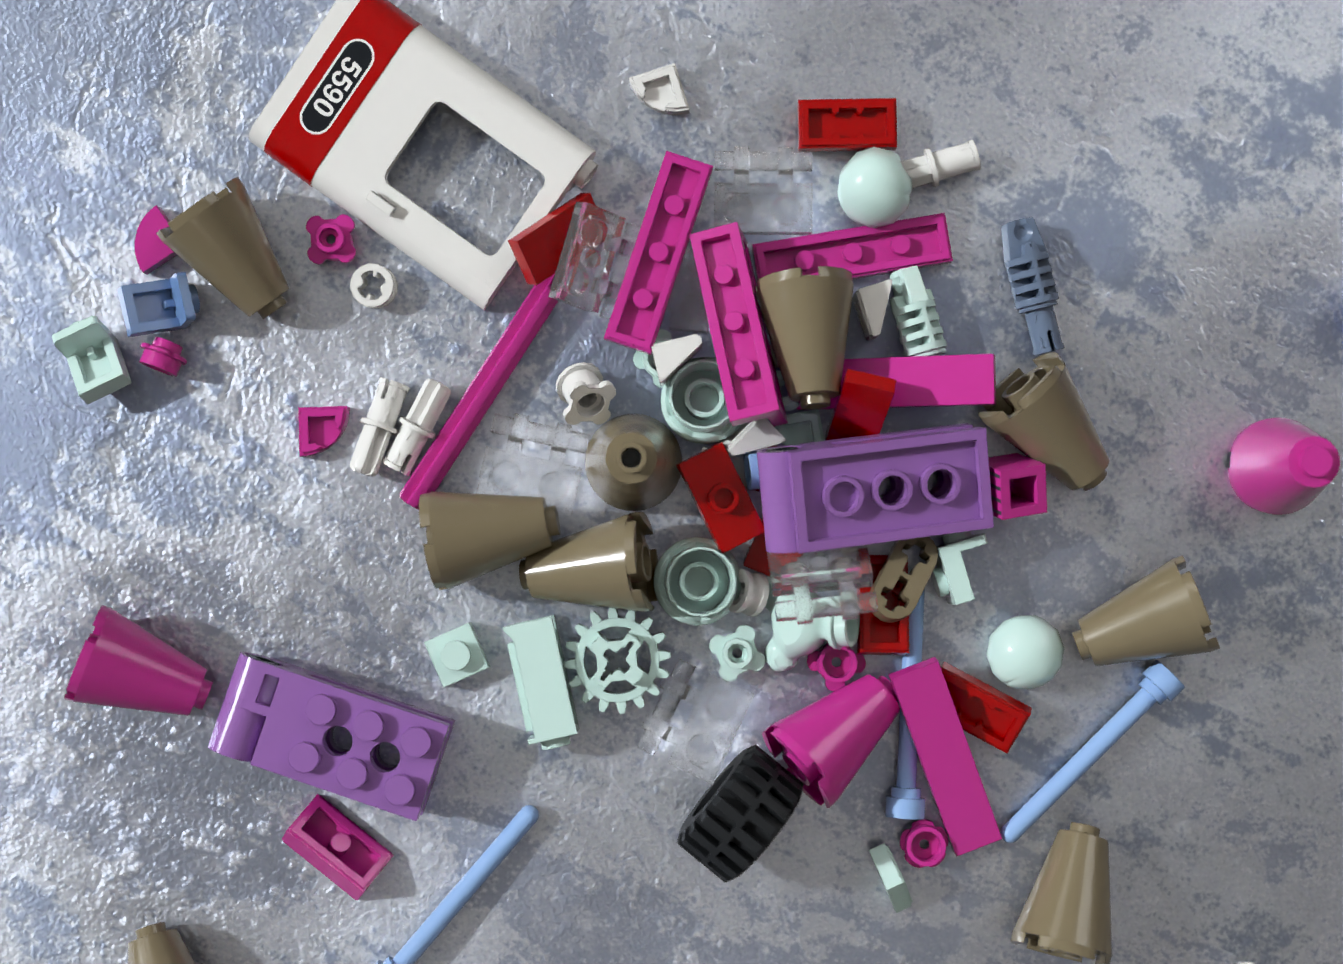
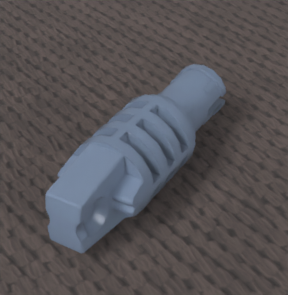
M1034 217L1008 222L1001 226L1004 264L1011 285V293L1015 301V309L1019 311V314H1025L1033 347V356L1064 349V343L1062 344L1053 307L1058 305L1057 300L1059 296L1058 292H1056V284L1052 276L1053 271L1049 263L1048 251Z

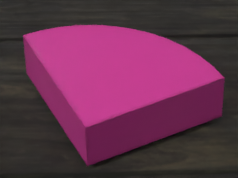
M157 205L144 216L135 236V256L141 271L146 275L177 255L156 234L159 230L169 227L168 223L170 222L163 210Z
M298 407L299 456L309 457L317 455L332 447L340 439L347 427L350 407Z

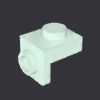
M90 316L84 320L74 322L69 327L52 335L54 346L67 358L78 396L87 405L132 383L117 338L97 316Z
M971 531L941 535L944 544L937 546V568H934L931 574L938 597L946 596L947 603L952 605L975 600L961 551L987 544L986 534L972 535Z

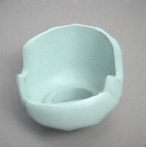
M872 147L857 152L843 167L839 177L837 196L842 209L851 220L870 228L882 227L893 224L907 210L912 193V180L903 168L898 154L893 151Z
M1021 615L1005 620L990 635L986 655L992 673L1008 687L1035 689L1051 681L1061 668L1064 645L1059 631L1045 619L1036 615Z

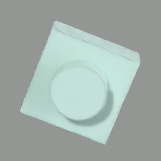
M471 622L424 642L443 688L490 667Z

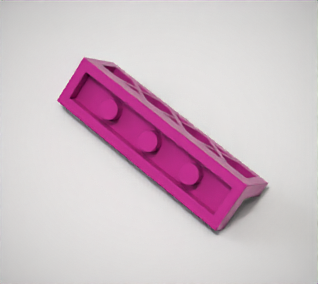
M738 222L689 234L731 424L737 426L768 418L774 427L788 424L768 332L755 295V286L757 284L749 248Z

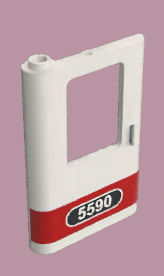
M336 0L256 119L249 133V141L308 185L321 192L484 311L518 264L508 240L554 211L566 193L575 185L583 189L599 166L593 161L596 155V151L424 28L419 22L388 0ZM437 103L448 105L544 176L545 182L543 187L501 248L494 255H487L391 186L387 180L388 172L433 106Z

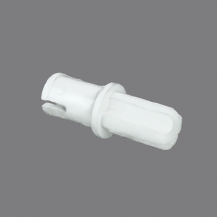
M973 140L935 152H931L927 148L923 151L924 155L901 161L906 173L911 177L912 189L930 183L933 187H937L940 180L973 170H981L978 150Z
M383 377L379 378V384L367 417H361L360 423L364 424L350 462L352 470L366 476H376L378 474L391 435H397L398 433L395 425L405 397L410 389L393 380L389 382L387 378Z
M434 379L425 380L407 416H401L398 420L402 425L386 456L383 457L382 463L398 472L402 470L401 473L404 475H411L412 469L428 438L434 439L436 435L432 430L451 395V390L446 385Z

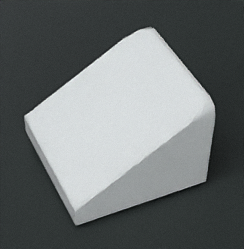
M892 279L860 288L852 297L865 340H874L881 333Z
M694 334L653 344L651 348L660 386H663L702 348L701 336Z
M765 418L741 424L731 436L717 443L722 442L727 453L736 456L784 443L786 439Z

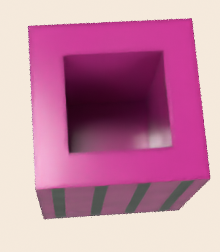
M1019 453L988 457L993 516L1005 520L1047 513L1045 463Z

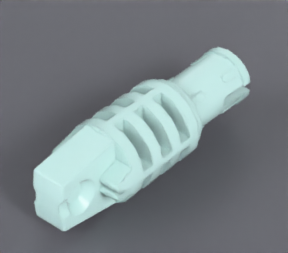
M918 266L907 267L893 272L890 275V279H892L894 297L890 299L893 318L896 319L897 331L900 334V343L904 348V357L942 355L946 352L947 342L943 338L944 332L939 323L940 317L935 309L936 303L932 291L925 288Z

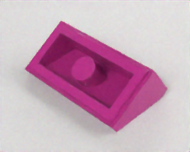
M319 794L315 796L282 837V841L355 900H358L394 856Z

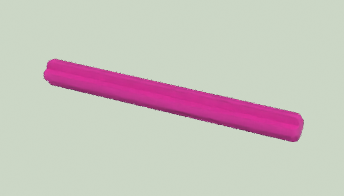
M569 263L540 284L533 286L401 490L400 498L404 502L419 510L420 494L437 490L577 273V268L574 264Z

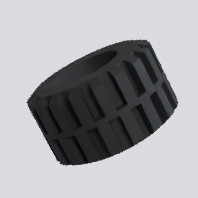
M753 745L739 753L707 789L683 823L677 844L723 882H729L743 874L760 857L784 827L800 801L803 783L760 747Z

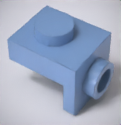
M186 272L175 273L170 279L122 285L117 290L128 338L186 329L196 320L195 314L200 311L197 289L194 284H188Z

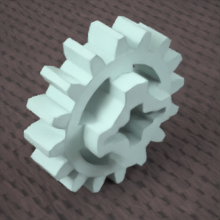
M609 608L607 619H602L594 611L590 613L593 626L588 628L580 623L575 626L576 632L582 638L579 642H566L565 647L575 652V658L565 661L564 668L576 669L577 675L569 682V685L572 688L583 684L586 691L581 700L584 703L595 696L600 699L599 711L604 712L609 702H616L619 713L625 714L627 701L633 700L641 709L645 707L642 695L644 692L647 691L652 695L658 696L660 689L654 683L655 678H668L669 671L660 667L659 661L671 658V653L668 650L658 649L657 644L662 642L666 635L664 632H658L653 635L649 632L653 622L650 616L639 623L635 621L636 611L629 610L625 617H619L617 609ZM614 626L631 629L624 638L608 639L599 632ZM632 641L633 644L629 648L626 662L630 667L627 670L617 667L614 671H610L606 677H603L602 674L606 671L609 657L605 654V651L610 648L612 651L617 652L621 647L625 648ZM644 641L647 643L651 655L649 672L638 664L637 650ZM586 647L597 658L598 670L591 678L585 667ZM627 680L631 685L635 686V688L624 692L605 690L610 682Z

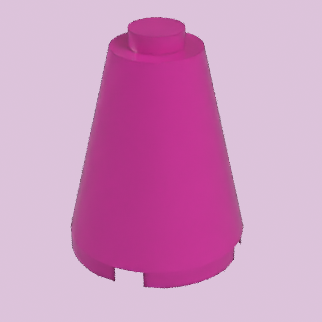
M1268 418L1249 425L1237 436L1230 451L1232 453L1228 474L1234 492L1247 506L1268 514L1284 515L1297 512L1314 501L1336 477L1340 467V457L1337 449L1330 441L1304 424L1288 418Z
M102 605L92 626H95L94 631L90 633L88 640H85L64 699L76 703L186 716L190 715L193 707L202 710L213 684L212 681L204 679L207 669L113 608Z
M867 674L771 724L762 732V736L774 758L783 753L782 757L788 766L786 770L803 783L802 791L820 806L825 803L826 807L830 808L839 799L897 717L900 707L897 703L898 700L892 683L884 676L875 678Z

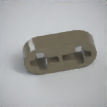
M930 537L898 540L891 548L868 597L869 608L880 621L887 623L899 622L910 615L916 607L938 559L937 546ZM917 545L921 548L919 556L925 560V563L919 562L907 574L903 569L908 561V556L902 552V549L909 550L912 546ZM899 581L904 585L898 595V599L904 603V607L897 606L890 611L885 608L887 599L881 595V592L888 593Z

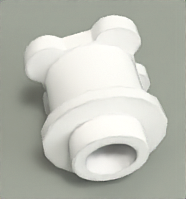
M586 362L576 363L567 367L556 381L557 394L562 401L569 405L563 411V416L568 424L577 425L580 422L593 421L595 424L600 425L610 418L609 405L611 399L616 396V389L610 381H603V376L598 367Z

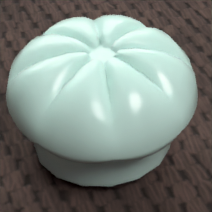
M698 357L690 359L663 385L661 410L668 426L681 438L694 443L710 444L726 439L741 426H733L729 420L716 358Z
M704 537L686 538L670 546L660 557L654 572V591L661 607L673 619L688 625H708L726 616L730 612L729 607L733 600L739 598L742 585L738 576L740 568L730 551L723 554L719 552L714 540Z

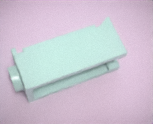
M555 615L504 626L503 631L513 640L507 646L526 732L533 730L534 733L528 738V745L540 742L542 750H548L571 744L569 736L578 733L579 724L567 670L564 668L565 661Z

